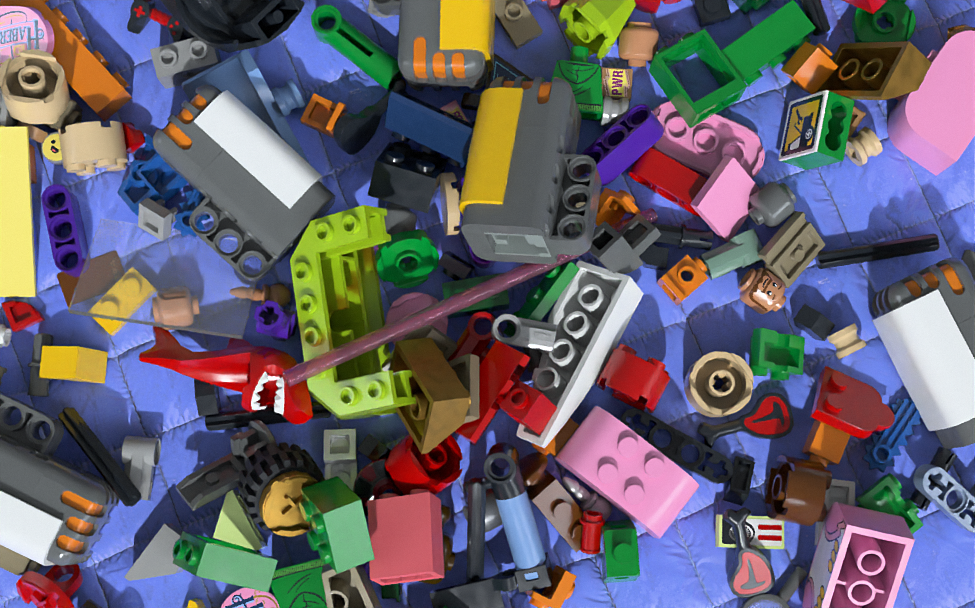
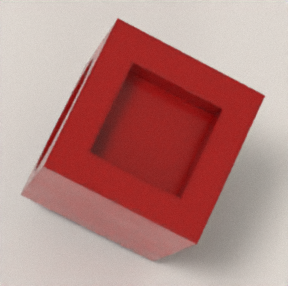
M518 379L499 406L517 423L538 435L541 434L557 409L541 392Z

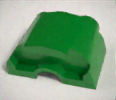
M766 328L753 329L749 354V367L753 376H767V373H770V379L788 381L789 375H803L805 338L792 334H779L777 331Z
M891 473L881 477L855 498L859 503L856 507L903 517L912 534L923 526V523L917 516L919 513L918 508L909 498L902 499L900 496L902 486Z

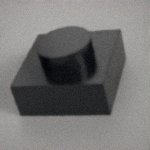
M691 0L701 28L730 19L731 17L726 0Z
M450 251L444 252L438 262L439 265L444 267L442 272L456 281L460 278H469L475 269V266Z

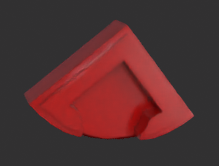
M123 122L127 153H133L145 143V138L140 129L136 130L132 122Z
M14 300L1 303L11 329L15 333L45 320L42 313L28 303Z

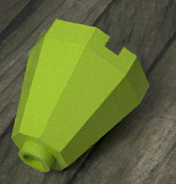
M568 0L563 5L558 19L561 24L564 21L566 22L568 28L564 30V33L574 46L588 48V57L597 54L595 58L601 60L610 52L636 4L634 0Z

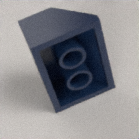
M391 91L385 120V127L393 131L391 136L406 143L412 139L420 143V150L436 156L437 152L448 156L446 160L448 163L463 169L467 165L474 124L407 93Z

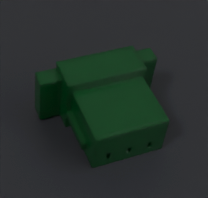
M400 583L381 585L382 599L396 598V602H401L402 586Z

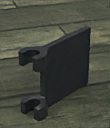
M508 569L492 577L433 590L429 594L433 608H443L444 605L448 608H505L501 591L515 590L518 586L514 569Z

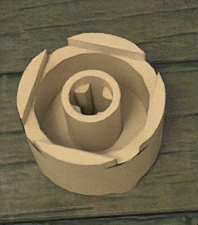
M25 50L19 52L20 56L13 60L8 58L0 67V89L10 116L13 119L28 124H54L59 121L60 115L68 107L70 93L64 69L56 61V58L45 51Z
M92 121L65 126V130L59 129L63 167L67 170V173H76L77 176H88L96 174L95 168H107V171L110 172L125 170V163L128 161L123 124L117 121H110L111 127H103L101 121Z
M714 351L704 355L690 366L683 383L686 398L696 411L708 417H724L741 410L749 402L754 380L749 365L740 356L729 352ZM722 379L724 382L721 386L722 390H715L713 387L715 380Z

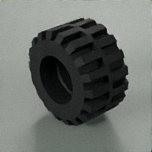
M286 442L279 443L278 447H274L273 444L267 445L266 451L261 453L258 450L253 453L255 458L253 460L247 459L244 463L246 470L240 471L239 478L241 482L238 483L240 497L252 520L256 524L258 523L264 530L269 528L260 516L259 501L263 490L271 480L282 473L291 471L308 473L318 483L325 480L323 473L305 449L301 450L296 444H292L290 448Z

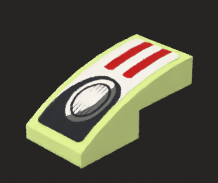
M716 514L715 547L736 548L731 524L723 519V515ZM748 516L745 527L749 543L758 549H784L785 522L770 519L768 516Z

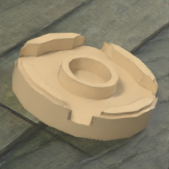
M453 172L442 173L440 178L441 212L445 235H457L460 231L457 228L460 222L459 192H457V188H453V185H451V182L457 181Z

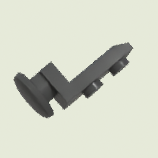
M250 421L248 431L244 433L239 432L230 437V454L191 473L176 485V491L192 511L237 488L238 483L241 482L239 478L240 471L246 470L244 463L247 459L253 460L255 458L253 453L258 450L261 453L266 451V446L270 444L278 447L273 434L262 421Z

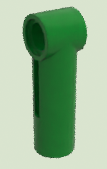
M322 5L314 10L311 15V23L319 41L332 46L386 90H390L394 81L403 76L398 66V60L343 18L336 7ZM332 20L335 22V25L330 29L321 28L324 21Z

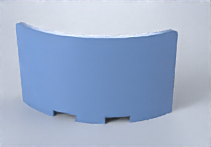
M248 49L182 83V88L189 100L194 97V90L202 85H212L221 92L229 90L309 163Z

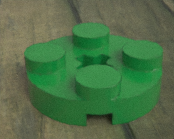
M888 0L874 14L857 7L852 18L855 42L908 41L916 27V17L913 9L910 11L909 7L905 4L906 0ZM884 16L886 17V22L891 23V27L882 29L877 24V21Z
M421 229L392 235L391 241L378 244L379 249L375 254V264L380 278L384 282L386 280L392 282L394 287L411 288L424 283L429 279L428 274L433 268L436 271L439 265V254L436 245L427 236V233ZM411 256L410 262L404 263L402 259Z

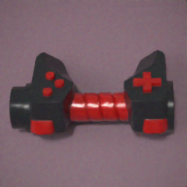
M134 0L132 3L131 15L127 25L128 31L140 34L148 22L153 20L167 27L169 44L195 37L174 16L156 9L154 0Z

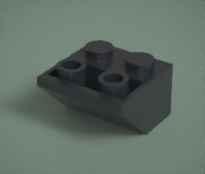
M389 142L375 161L368 196L428 213L435 201L440 186L441 174L445 171L447 159L441 158L439 153L434 156L424 151L411 149V146L404 142Z

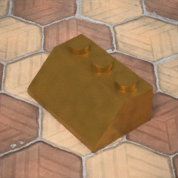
M910 41L841 43L832 59L838 67L816 93L827 90L849 99L887 100L918 91L932 63Z
M431 337L396 341L390 370H393V373L404 370L412 371V377L409 378L411 395L416 397V404L397 407L395 410L421 454H425L464 424L467 410L471 406V396L458 379L455 370L450 367L444 358L443 352L438 349Z

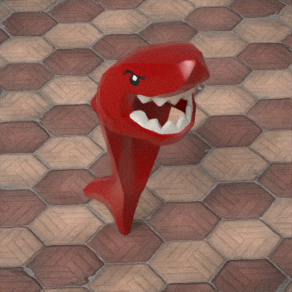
M154 325L152 331L155 337V345L141 352L138 356L141 362L158 365L212 385L242 392V408L249 412H256L266 407H274V412L282 414L283 418L292 424H303L313 417L311 399L303 370L288 353L273 347L253 346L237 335H231L226 349L192 352L181 346L168 330H164L160 325Z

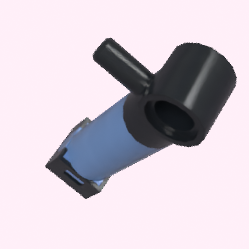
M497 443L489 449L483 466L486 476L482 478L486 480V490L493 489L515 563L514 575L519 592L549 587L552 584L553 569L548 552H544L519 466V453L509 443ZM503 458L508 461L510 466L506 468L498 467L494 460ZM469 480L464 482L466 493H468Z

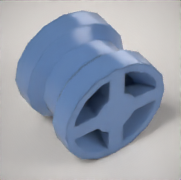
M292 78L287 80L281 88L274 87L270 89L284 117L288 116L292 109L306 106Z

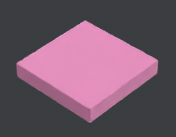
M725 155L690 205L721 240L729 243V240L734 237L749 216L748 210L751 209L749 203L750 196L760 188L734 157Z

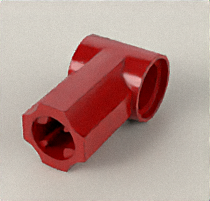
M477 312L470 318L467 328L457 341V349L448 358V361L469 353L481 356L494 339L491 331L486 335H479L476 333L475 327L483 319H487L493 324L495 318L490 313Z

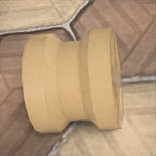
M864 127L858 131V136L847 139L845 152L854 164L862 166L867 163L870 156L879 155L883 148L876 134L871 129Z
M855 323L827 337L829 343L834 344L837 349L836 356L838 360L867 346L865 340L859 338L857 334L858 328Z

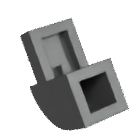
M639 213L619 232L604 221L594 230L593 242L588 251L612 273L627 274L644 264L639 256L661 236V233Z

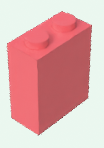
M414 489L410 491V495L399 496L398 494L387 493L380 495L379 499L368 501V529L375 558L369 561L370 580L380 585H390L445 578L441 499L427 489Z

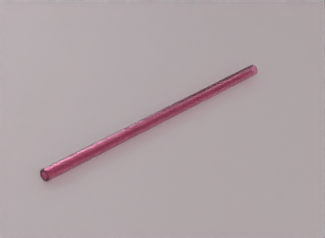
M653 208L640 212V215L651 224L657 222V214ZM635 216L628 217L610 226L619 232ZM589 251L581 255L559 254L557 262L553 264L525 263L282 371L283 377L289 387L580 257Z

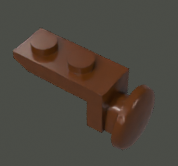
M534 452L526 455L519 460V466L529 499L577 553L581 546L582 524L579 520L583 516L582 509L558 480L546 470L548 459L544 454Z

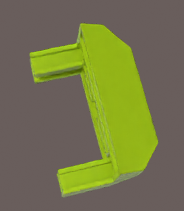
M367 205L310 221L290 259L309 394L339 420L365 419L396 414L395 408L416 404V397L411 395L409 378L412 377V371L404 370L393 373V370H382V364L390 355L378 271L375 264L374 246L391 241V235L387 234L384 216H387V209Z

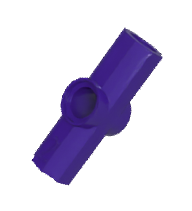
M267 300L263 305L256 307L254 319L257 320L256 332L269 335L274 340L285 342L295 335L297 327L295 324V311L283 309L278 303Z

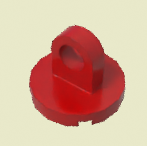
M78 564L54 565L44 576L28 571L17 581V592L25 603L29 604L32 601L37 608H75L69 598L81 586L83 576ZM73 574L72 577L66 581H58L59 578L63 575Z

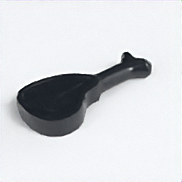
M401 78L396 79L390 91L377 103L367 106L360 112L345 114L337 121L333 131L334 140L344 152L354 155L367 145L379 126L382 114L387 110L391 91L407 93L405 91L406 81Z

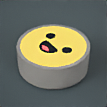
M51 133L46 136L41 144V152L52 164L63 165L59 133Z

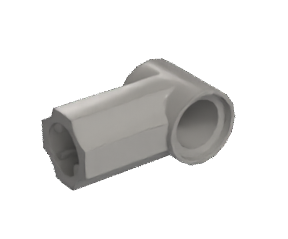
M503 314L493 322L491 335L495 341L498 340L506 345L552 352L557 324ZM507 321L514 326L515 333L513 337L504 338L499 334L498 325L500 322Z
M127 435L122 446V462L125 464L124 473L141 493V500H151L154 467L158 465L161 454L160 438Z

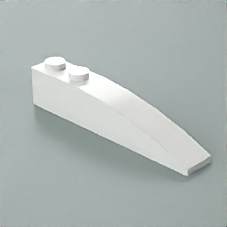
M578 260L576 266L579 268V271L559 296L548 319V323L557 324L552 352L541 351L542 356L539 367L534 369L532 376L533 388L546 396L557 409L540 435L519 424L516 434L519 438L545 448L583 401L601 374L613 349L616 348L644 294L630 276L618 272L612 273L608 269Z

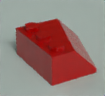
M498 340L495 341L491 349L486 347L479 357V419L464 423L454 431L456 434L476 446L499 411L500 404L516 380H519L526 370L530 357Z

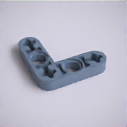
M931 464L921 465L914 474L913 481L915 487L959 527L975 533V519L972 522V518L963 512L965 509L972 511V515L975 518V484L968 492L944 469ZM930 474H932V480L940 485L938 488L930 485V480L928 479ZM955 490L957 500L952 506L948 507L946 502L947 495Z

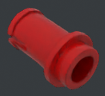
M584 511L583 516L580 517L579 521L582 524L580 550L583 553L598 554L601 551V529L605 525V519L602 518L603 514L599 511Z

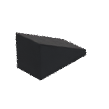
M735 456L733 462L734 471L732 477L728 480L723 497L724 501L740 506L743 505L749 496L754 461Z

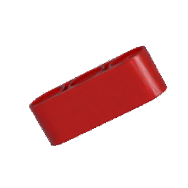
M649 148L634 162L628 172V175L633 180L686 211L700 217L690 204L708 179L653 148Z

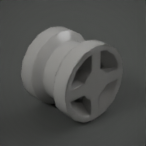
M604 95L600 126L607 127L609 124H614L625 115L629 108V98L622 97L619 100H614L610 96Z

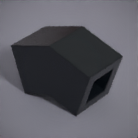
M652 243L639 256L644 263L642 266L644 268L664 271L667 267L669 248L657 247Z
M806 304L802 306L794 318V325L808 333L815 340L825 341L835 327V324L823 314Z
M194 379L198 415L204 416L219 413L221 410L219 386Z
M368 434L357 448L358 451L371 461L388 458L391 449L371 434Z

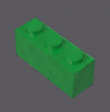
M791 0L721 51L745 84L750 87L763 77L761 72L769 66L772 70L777 68L787 59L785 56L793 49L797 51L805 41L810 43L811 39L809 37L816 27L797 3Z

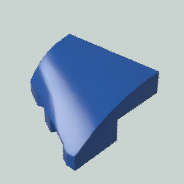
M149 134L144 137L146 146L140 159H133L129 168L130 173L122 182L117 192L137 216L139 215V203L147 197L154 202L162 199L166 204L188 183L161 158L154 148L153 137Z

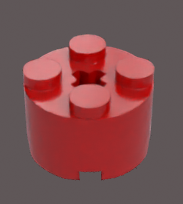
M620 344L618 349H613L596 385L603 391L608 386L614 390L612 394L614 398L643 411L646 407L649 413H653L670 381L669 373L664 370L666 365L652 357H648L646 361L636 356L637 352L631 347Z
M408 434L392 448L389 457L385 460V468L404 495H410V491L414 489H427L436 496L460 477L462 473L460 461L463 457L459 445L451 435L430 452L421 454L411 435Z

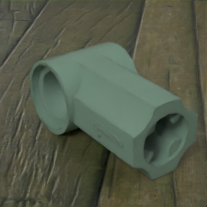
M751 229L729 240V243L708 251L699 257L708 269L705 272L706 275H708L710 280H713L737 268L742 267L744 269L762 261L763 259L759 258L757 254L763 249V246L755 229Z

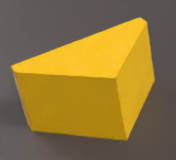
M42 346L39 378L104 384L108 352L79 346Z

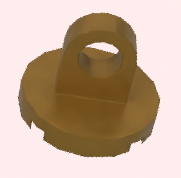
M299 471L282 473L271 480L263 490L259 501L260 516L266 526L277 535L287 537L301 535L310 530L308 528L310 527L309 521L306 522L299 506V503L304 502L301 489L314 485L318 481L308 473Z

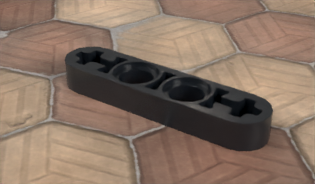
M632 408L621 415L620 421L628 427L629 423L626 421V418H632L635 415L640 417L639 423L645 427L649 426V421L654 423L655 425L648 432L646 441L676 464L714 484L725 483L732 477L734 471L733 464L726 456L641 409ZM639 428L633 430L640 437L645 433V431ZM659 429L666 430L671 437L669 445L663 448L658 447L653 441L654 433ZM686 445H693L698 450V459L693 463L685 462L681 456V451ZM708 453L710 457L707 458V461L712 464H718L721 461L723 463L722 469L726 472L725 475H718L715 478L712 476L714 470L704 465L702 471L697 467L701 465L705 454Z

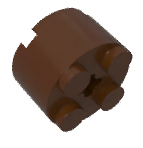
M785 455L778 456L775 461H780L778 468L771 467L766 483L765 503L771 504L772 512L766 511L768 517L805 526H812L816 521L823 522L827 512V506L824 503L826 490L830 488L832 483L831 471L825 470L820 462Z

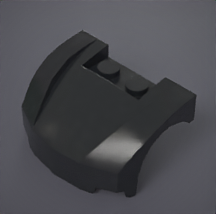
M161 0L174 18L188 32L207 45L227 53L269 43L289 28L305 4L303 0Z

